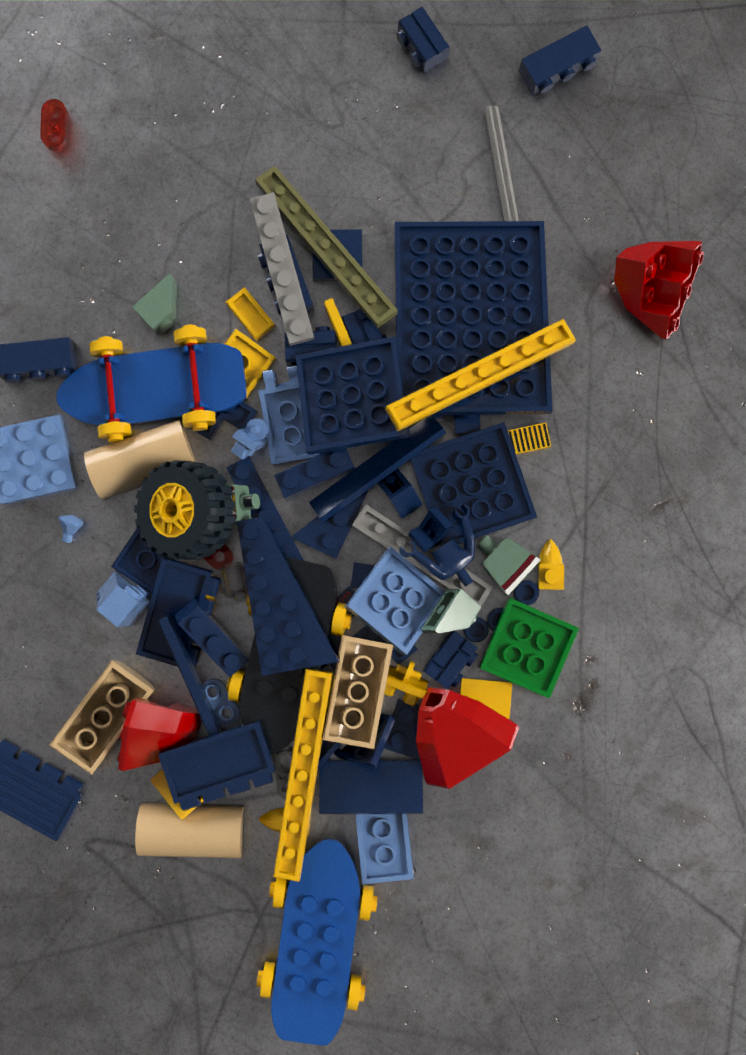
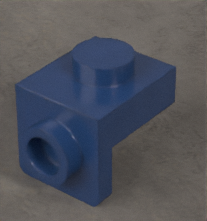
M435 507L429 510L418 527L410 530L408 536L423 552H426L442 542L453 524Z

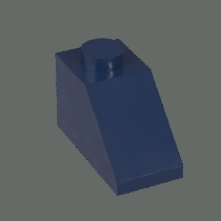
M396 469L377 483L389 503L402 519L423 505L413 486L399 469Z

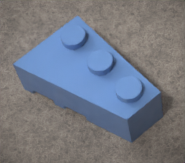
M114 571L96 593V596H98L96 598L98 601L96 603L97 611L116 627L133 626L147 611L151 600L148 597L151 594L140 585L137 587L131 584L117 571Z

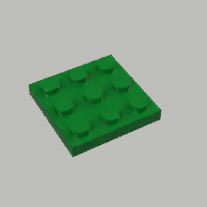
M508 597L478 668L550 699L580 628Z

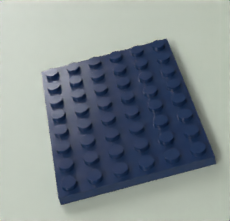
M544 221L395 222V297L398 310L396 315V339L404 397L549 326ZM550 356L432 415L551 414L553 408Z

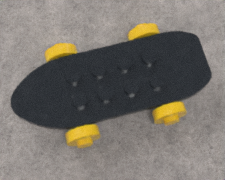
M285 558L296 581H298L310 603L323 632L329 637L331 628L332 635L342 637L345 630L350 629L353 615L349 614L350 612L345 608V603L339 602L335 609L337 585L331 568L294 558ZM248 594L246 599V606H248V614L252 616ZM254 635L247 669H239L233 676L228 678L226 691H228L229 701L240 703L243 725L260 720L270 754L274 755L287 747L295 739L305 670L307 668L262 676L256 637ZM322 665L309 667V669L321 670Z

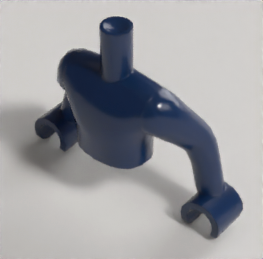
M462 504L461 509L465 515H459L456 510H453L452 515L455 520L460 521L464 536V548H461L453 538L431 553L436 563L418 551L413 541L407 542L411 547V553H407L401 546L399 553L403 557H413L431 574L441 580L448 579L456 574L466 587L473 582L464 568L475 558V538L468 519L470 508Z

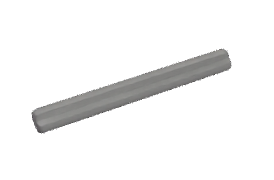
M495 105L489 106L485 109V117L504 221H519L499 108Z

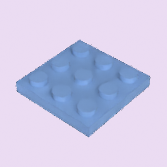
M59 414L0 427L1 504L5 505L77 489L62 415Z
M389 547L346 604L345 608L388 644L393 645V648L404 656L409 653L422 634V627L445 591L401 556L395 549Z

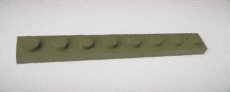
M276 166L255 179L256 185L264 195L274 192L280 214L377 329L397 315V308Z

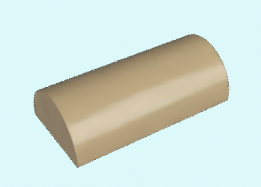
M181 419L124 438L122 441L113 442L84 452V461L89 478L97 495L102 500L141 487L144 478L150 477L148 475L149 472L155 467L159 468V465L164 462H172L173 460L196 462Z
M342 635L338 652L340 662L336 663L322 740L374 749L393 645Z
M112 660L49 746L92 775L120 738L126 719L122 717L127 702L131 703L132 699L137 697L148 700L155 690L153 685L129 666L120 661Z
M142 803L139 807L136 821V853L138 856L242 858L244 805L201 804L182 820L168 803Z

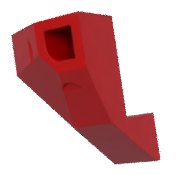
M702 241L648 242L626 248L616 257L614 282L625 308L661 339H667L679 327L686 299L691 294L692 283L698 266H701L704 258V251H701Z
M428 687L419 708L416 744L425 782L427 785L446 789L454 787L511 751L519 726L478 700L450 690Z
M138 697L132 699L131 703L127 702L122 717L126 719L120 734L121 748L117 758L119 762L118 770L126 771L159 763L158 753L160 751L191 742L195 739L202 724L197 709L178 702L166 707Z

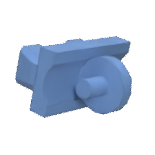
M260 418L250 420L245 428L236 430L232 437L237 442L231 449V452L241 459H246L247 456H253L256 450L266 447L268 442L265 437L269 432L267 423Z

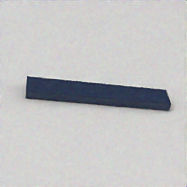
M433 415L424 418L409 429L410 437L392 441L311 500L309 504L322 522H325L446 434V431Z
M171 614L162 617L158 623L208 735L223 732Z

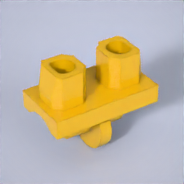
M410 661L407 667L400 664L396 668L389 666L384 694L393 696L395 690L399 689L405 692L403 701L415 706L420 698H424L429 681L420 678L422 673L413 670L415 662Z

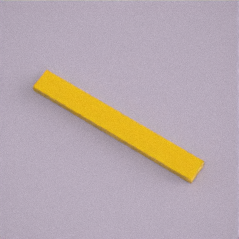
M564 319L387 405L385 410L397 431H400L574 344L576 339Z
M309 668L305 670L273 877L297 882L301 879L332 672Z

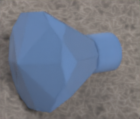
M62 515L58 517L63 530L62 541L71 543L73 535L82 527L84 521L74 515Z

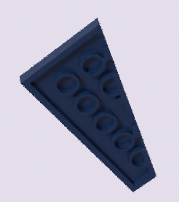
M258 517L238 521L237 527L262 676L340 662L298 581H296L287 560H285L278 543L265 519Z

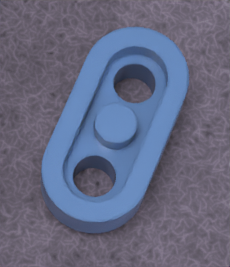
M216 678L205 681L202 686L219 724L230 726L236 723L241 715L240 706L238 703L228 700V691H226L224 682ZM210 687L216 688V696L209 695ZM226 708L231 711L229 718L224 717L222 713Z

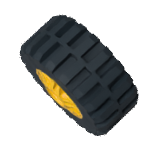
M173 460L172 462L160 464L159 468L155 467L149 472L148 475L150 477L144 478L141 483L142 489L138 490L136 494L138 501L137 505H134V513H137L135 523L136 527L141 530L139 535L143 541H147L146 545L152 552L156 551L158 556L169 558L170 560H195L213 555L216 549H220L225 544L224 538H229L232 532L230 526L235 522L233 509H236L235 501L231 499V495H233L230 486L225 485L227 480L222 474H218L217 469L204 463Z

